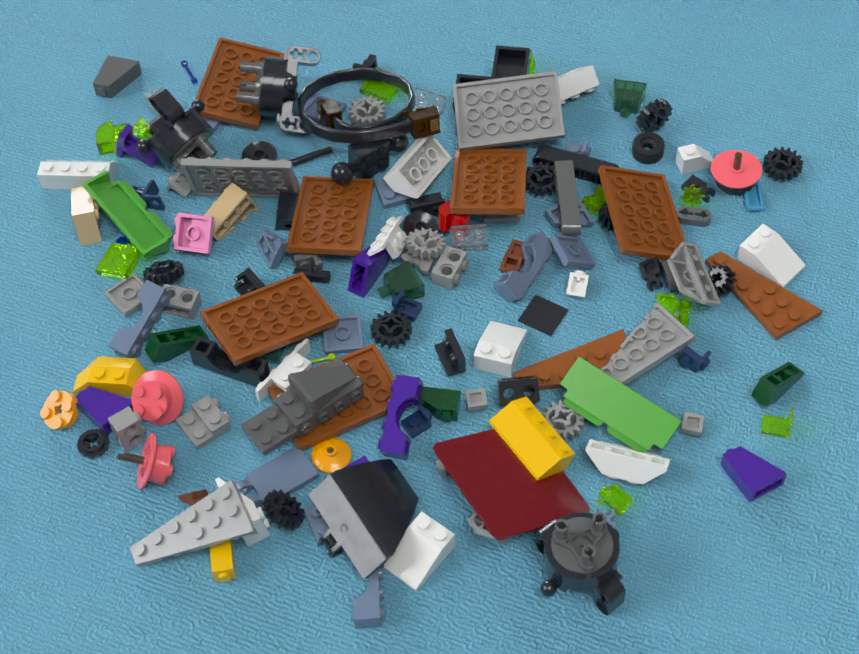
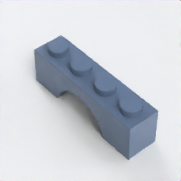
M542 231L531 234L521 247L525 259L522 271L517 272L513 270L503 273L494 285L507 302L519 301L524 297L526 289L533 284L534 277L542 271L543 264L552 256L553 245Z
M146 280L137 295L143 307L139 321L130 328L118 329L108 346L116 353L127 358H136L141 353L142 346L149 338L155 323L160 320L161 313L169 304L172 295L165 288Z
M353 564V570L358 571ZM382 566L368 577L370 582L365 593L353 600L356 629L382 627L381 619H385V607L380 605V599H384V587L379 584V580L383 579Z

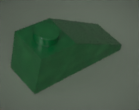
M200 325L150 333L145 352L153 363L168 361L189 351L198 337L205 339L209 337Z
M788 362L762 376L751 396L759 404L768 407L780 399L805 373Z
M423 386L420 403L413 405L421 404L424 409L428 408L432 416L446 422L458 421L461 391Z

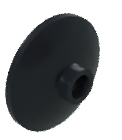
M265 141L250 143L242 151V159H269L270 161H275L277 157L276 148L271 143Z
M412 212L403 221V231L406 236H409V232H414L415 229L421 230V228L425 230L431 228L432 232L436 230L439 232L437 221L426 212Z

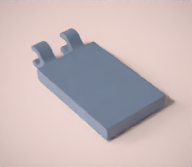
M297 446L247 473V480H240L236 485L239 492L243 495L254 489L257 494L250 495L247 498L252 500L256 508L262 505L265 496L274 489L277 492L281 489L284 494L287 492L292 494L318 479L319 473L302 450H298Z

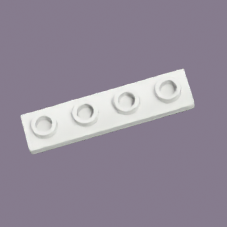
M402 215L397 218L393 216L385 222L386 225L380 229L381 232L375 237V242L370 245L371 248L367 252L368 256H372L385 248L392 259L399 257L406 246L407 237L405 232L399 227L403 220Z
M306 338L302 343L297 344L294 351L289 356H286L282 363L276 369H273L263 382L257 385L255 392L258 401L261 402L269 394L267 388L273 385L286 392L290 389L289 374L308 371L312 367L311 361L304 358L311 351L309 339Z

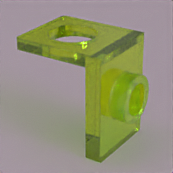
M790 408L788 418L763 415L761 434L788 438L792 427L794 408Z

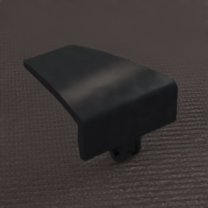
M392 459L369 461L334 471L309 494V497L330 527L320 537L319 541L328 549L330 558H335L345 551L363 579L372 575L395 553L419 500Z

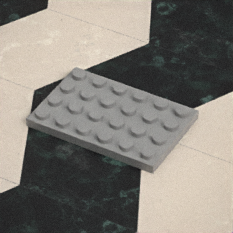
M557 71L453 84L459 151L565 138Z
M195 157L181 158V167L195 196H221L225 188L229 187L231 183L237 185L250 197L279 198L280 191L298 194L300 192L292 162L286 159L270 161L269 159L251 160L249 158L234 160L232 158L215 159L212 157L206 159H197Z

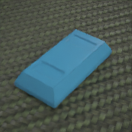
M756 182L749 192L744 193L747 212L765 211L761 182Z

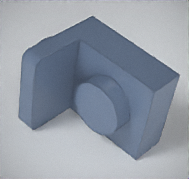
M585 139L583 145L568 142L565 150L589 157L591 147H588L589 140Z

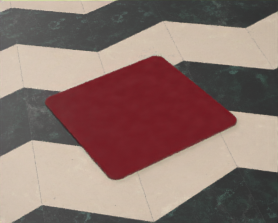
M495 429L437 442L433 446V451L495 539L503 540L540 529L552 519L558 520L567 514L577 512L589 513L590 511L588 504L563 471L537 481Z

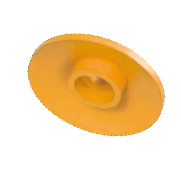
M331 438L315 445L311 453L312 463L315 468L328 474L349 465L352 456L349 445L338 438Z

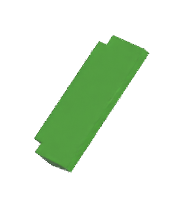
M106 170L82 183L83 188L144 258L170 251L169 244L171 243L170 239L173 238V233L153 211L145 210L147 207L146 202L128 182L117 180L111 183L109 172Z
M578 357L560 383V385L568 389L563 396L565 397L564 404L595 425L599 426L606 423L609 434L638 452L646 453L647 450L650 451L654 444L661 449L666 448L682 422L673 414L581 357Z

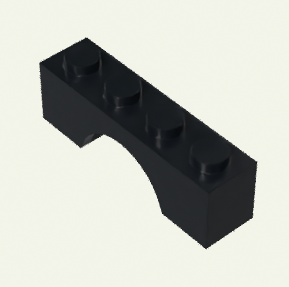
M198 337L190 349L194 365L255 387L270 374L267 360L257 357L235 366L216 342L202 337Z

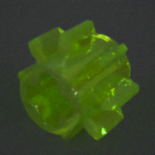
M694 184L690 185L689 188H683L685 193L680 196L683 198V205L690 204V207H694L695 204L700 205L702 203L700 199L705 196L701 192L702 188H695Z

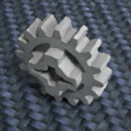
M364 95L363 99L357 97V102L352 101V106H349V118H351L352 123L356 122V125L374 124L386 117V107L383 105V101H379L378 97L372 99V95L369 98H366Z
M421 228V231L415 229L414 232H409V236L406 237L408 253H414L413 257L420 256V259L426 257L428 260L431 257L436 259L438 255L441 256L446 247V239L443 238V234L438 235V231L432 232L431 228L428 230Z
M559 400L557 405L551 402V408L546 406L545 412L541 413L565 442L567 437L574 440V434L579 436L580 430L584 428V417L563 404L562 400Z

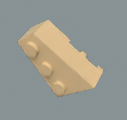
M231 183L203 216L215 217L212 238L219 242L235 229L234 225L240 220L244 222L248 219L247 215L253 210L256 212L260 208L245 191Z
M83 186L71 188L72 218L80 246L102 242L99 205Z

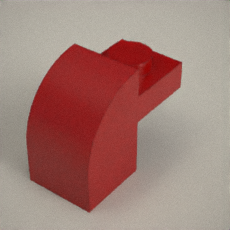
M449 200L440 205L438 209V226L443 232L452 230L463 235L469 233L470 216L450 214L451 201Z

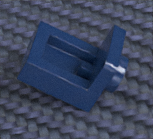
M400 290L399 294L395 295L392 300L395 314L401 311L402 316L407 315L408 320L415 322L422 309V303L406 298L405 291Z
M686 345L677 360L683 366L697 373L701 368L704 370L711 362L709 357L712 352L708 350L703 356H700Z

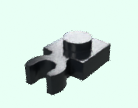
M693 174L681 187V190L694 198L698 195L701 196L702 200L707 203L710 200L709 195L714 197L716 192L713 188L707 187L705 181Z
M656 257L640 262L642 278L647 282V288L651 292L654 291L653 285L657 283L659 288H662L663 283L658 279L659 276L663 275L660 260Z

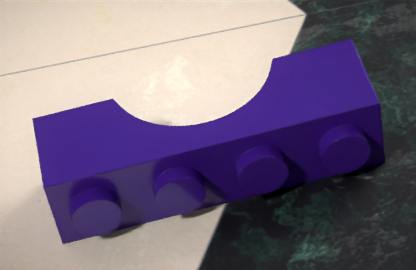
M396 374V379L391 384L392 397L387 402L388 414L387 418L383 420V437H380L378 442V449H380L379 451L385 457L405 460L408 458L411 440L401 431L400 418L409 406L420 403L424 384L419 377Z

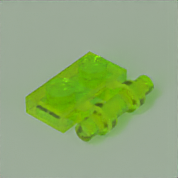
M657 293L656 303L658 302L687 328L690 321L688 313L691 309L689 301L684 297L682 301H676V295ZM675 310H679L680 315H675Z

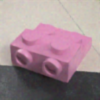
M177 213L175 218L176 233L173 237L174 249L211 254L215 217Z

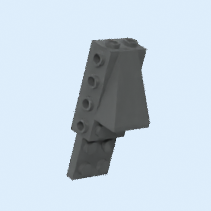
M338 358L335 361L329 362L324 368L289 374L290 389L280 393L274 399L273 405L241 424L243 431L264 456L295 436L298 439L364 397V383L359 376L353 374L348 363H344Z

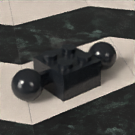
M407 135L348 145V163L338 162L332 167V180L339 185H345L352 180L353 175L356 178L370 179L377 173L384 171L389 167V152H402L408 146Z

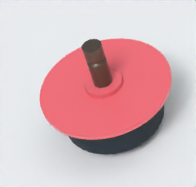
M728 150L718 154L713 159L711 173L720 190L728 194L740 195L747 191L749 192L754 184L758 182L762 175V165L751 153L742 150Z

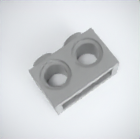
M446 245L431 272L432 284L452 291L455 285L459 284L462 272L468 268L467 252Z
M164 284L163 288L172 296L162 313L194 320L202 304L200 292L195 289Z
M129 406L108 418L115 439L125 453L146 441L144 436L146 430L141 423L142 419L138 412L133 413Z

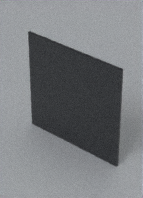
M535 295L518 321L552 336L569 309Z

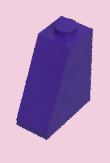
M369 246L353 258L348 291L361 297L367 295L389 263L390 255L385 248L372 256H368L367 252L371 248Z
M88 386L75 396L78 401L76 403L78 409L98 429L106 432L107 435L113 432L108 421L109 417L128 406L133 411L131 399Z
M741 446L735 449H728L723 454L722 468L749 503L784 484L786 473Z

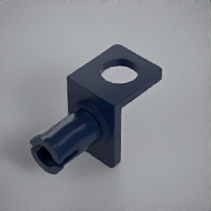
M154 179L149 181L146 188L133 186V189L146 202L147 208L165 209L161 197L157 196L159 188ZM153 201H157L159 205L153 204Z

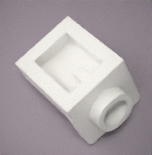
M578 270L575 273L570 272L566 295L585 299L589 275Z

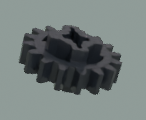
M663 98L660 101L656 99L654 103L650 101L648 105L644 106L643 111H639L640 115L636 117V124L642 132H653L654 129L659 130L660 127L665 125V121H669L668 116L672 115L671 111L673 109L667 100Z
M775 147L773 151L769 150L768 154L764 157L763 167H765V173L770 172L769 177L776 176L775 180L782 178L785 181L788 178L791 181L793 176L797 178L798 174L802 171L803 160H801V155L796 156L797 151L791 152L790 148L784 150L781 147L778 150Z
M540 162L539 165L533 163V167L528 166L525 189L529 188V193L534 191L535 196L542 193L543 197L545 193L552 195V190L556 192L554 165L550 167L549 162L546 165Z
M174 260L156 261L153 265H150L151 267H147L143 271L145 282L148 280L157 285L171 284L184 274L183 264L179 261L174 262Z
M385 310L384 315L378 313V319L373 318V324L370 325L371 336L375 338L376 344L381 342V347L388 345V348L391 349L392 345H395L396 348H399V343L405 345V339L410 340V334H412L411 320H408L407 315L402 316L401 311L395 314L394 310L391 313Z
M275 489L269 492L262 502V505H264L262 510L267 512L265 517L270 518L272 524L276 522L278 528L283 526L286 531L289 528L292 531L298 528L306 517L303 514L305 512L304 509L300 508L302 504L297 502L296 497H290L289 492L284 494L281 489L278 492Z

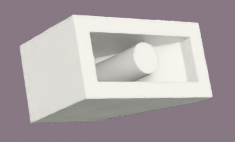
M696 144L677 148L675 162L682 175L711 168L713 158L709 151Z

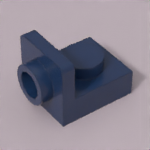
M421 404L416 405L417 411L400 421L401 426L412 439L432 427V414L428 408L424 409Z

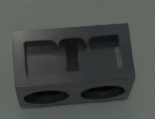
M536 375L497 379L500 405L505 407L511 401L526 397L523 394V390L528 386L534 389L533 393L527 396L534 405L535 402H540L539 382ZM507 388L514 390L512 397H504L503 393Z

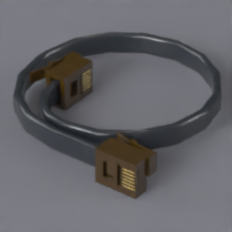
M352 68L334 71L320 76L306 85L297 99L302 124L315 136L331 142L359 144L380 141L409 133L415 140L440 133V119L436 106L416 108L414 110L416 103L412 85L400 75L382 69ZM357 80L380 81L396 86L407 94L409 99L405 108L393 117L368 125H353L343 122L341 109L334 98L316 101L319 124L314 122L304 111V106L308 99L321 89L337 83Z

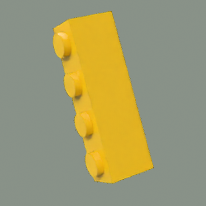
M527 396L511 401L489 421L537 481L566 470L575 456L574 451Z

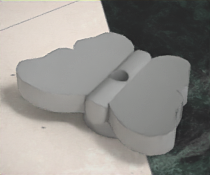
M406 252L401 254L402 262L414 265L423 274L430 272L435 260L434 257H431L430 260L427 257L420 259V256L413 257L414 253Z

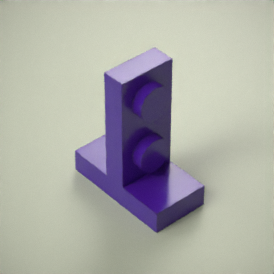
M127 124L118 135L116 155L122 158L125 153H128L145 164L154 167L159 158L151 149L145 154L137 151L136 144L141 139L133 135L134 127Z

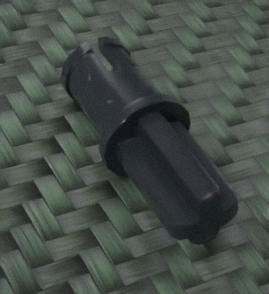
M295 268L293 274L303 272L311 283L314 281L329 282L331 280L330 271L314 270V268Z

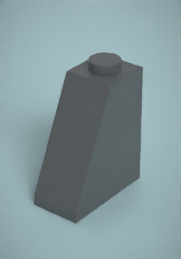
M107 56L93 82L96 96L113 98L142 74L139 61Z

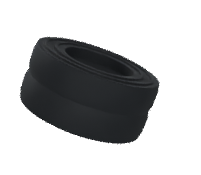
M653 132L638 134L632 144L634 159L642 164H655L659 162L664 154V140L660 135ZM645 146H649V147H652L653 149H652V150H646V149H644V147H645Z

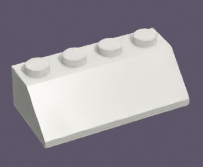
M593 65L579 67L558 76L561 104L565 103L567 98L575 99L580 96L579 93L583 91L585 93L595 90V86L600 85Z
M433 135L415 140L386 173L383 179L394 192L417 199L452 157Z
M47 160L40 163L37 176L42 189L81 187L82 183L106 170L109 172L110 182L113 183L118 163L117 161Z

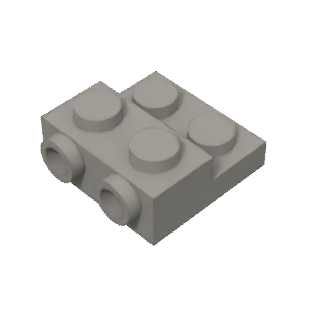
M208 395L192 404V410L175 419L177 425L197 451L231 430L229 424L231 421L230 416L226 411H220V404L215 397L211 399Z

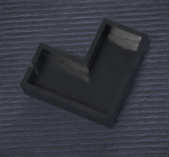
M496 45L491 77L457 74L456 84L529 75L531 50L530 48ZM453 97V104H452V106H453V111H454V114H455V104H454V97Z

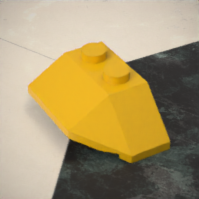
M98 356L77 375L73 394H78L88 386L122 397H131L137 380L146 373V370L136 358Z

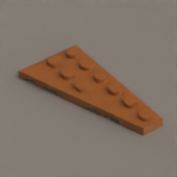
M721 251L705 260V265L711 271V265L717 267L718 264L728 265L731 267V270L735 271L736 275L734 278L737 279V282L732 284L735 289L730 288L729 290L775 340L782 338L822 314L823 310Z
M624 329L515 371L514 377L536 375L538 377L539 390L565 388L560 383L578 357L585 359L599 369L605 367L610 361V357L618 352L620 345L626 340ZM528 386L523 390V392L534 391L533 387Z

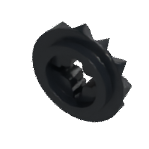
M100 429L87 430L79 437L77 448L85 458L90 456L94 459L95 456H102L104 451H108L109 437L106 432ZM95 441H97L98 445H94L91 448L90 443H95Z

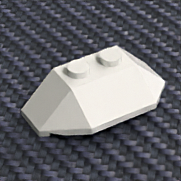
M590 439L586 447L587 454L601 474L607 475L611 479H623L631 484H644L667 472L670 463L668 458H663L649 452H638L633 448Z

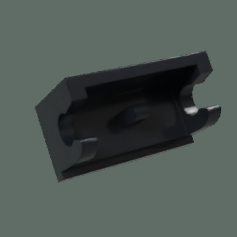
M280 191L275 230H291V226L286 224L292 225L299 197L298 193Z
M249 267L234 278L237 282L234 285V289L240 296L266 286Z

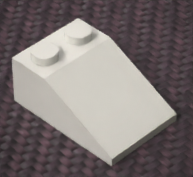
M764 224L754 231L739 247L737 257L739 261L783 288L806 266L783 238Z
M490 321L475 350L474 369L511 378L527 334V329Z
M220 478L215 479L218 488L226 484ZM240 493L257 531V534L242 536L249 547L271 536L268 531L271 525L261 507L256 508L252 500Z
M421 512L408 526L395 553L385 562L383 568L411 589L417 591L455 547V534Z

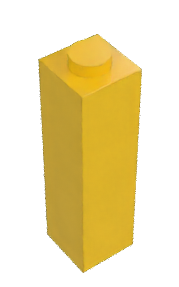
M233 540L223 541L219 545L210 547L211 567L215 582H228L231 579H235Z

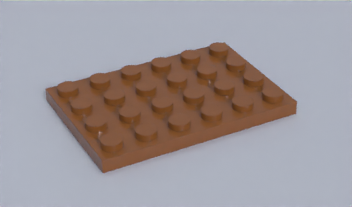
M219 37L195 100H202L205 104V109L200 115L258 130L263 116H259L258 106H252L250 103L236 102L240 80L248 82L257 81L256 74L240 72L241 61L251 63L263 62L266 56L284 58V53Z
M456 148L450 214L525 215L527 149H472L459 151V148Z
M601 165L598 172L621 255L652 259L657 257L660 260L669 259L680 243L685 242L665 175Z
M303 176L288 239L287 253L359 255L362 252L374 189V179L352 178L348 184L339 185L331 177Z
M303 272L200 311L202 320L235 366L339 324L337 315Z
M374 343L340 357L344 363L350 365L353 374L362 379L364 383V397L301 438L293 437L292 440L298 450L301 449L303 451L388 414L387 402L392 397L391 384L395 379ZM325 363L311 370L324 368L328 363ZM276 385L267 388L273 402L280 393L285 392Z

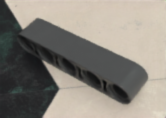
M573 160L554 161V178L561 235H581Z

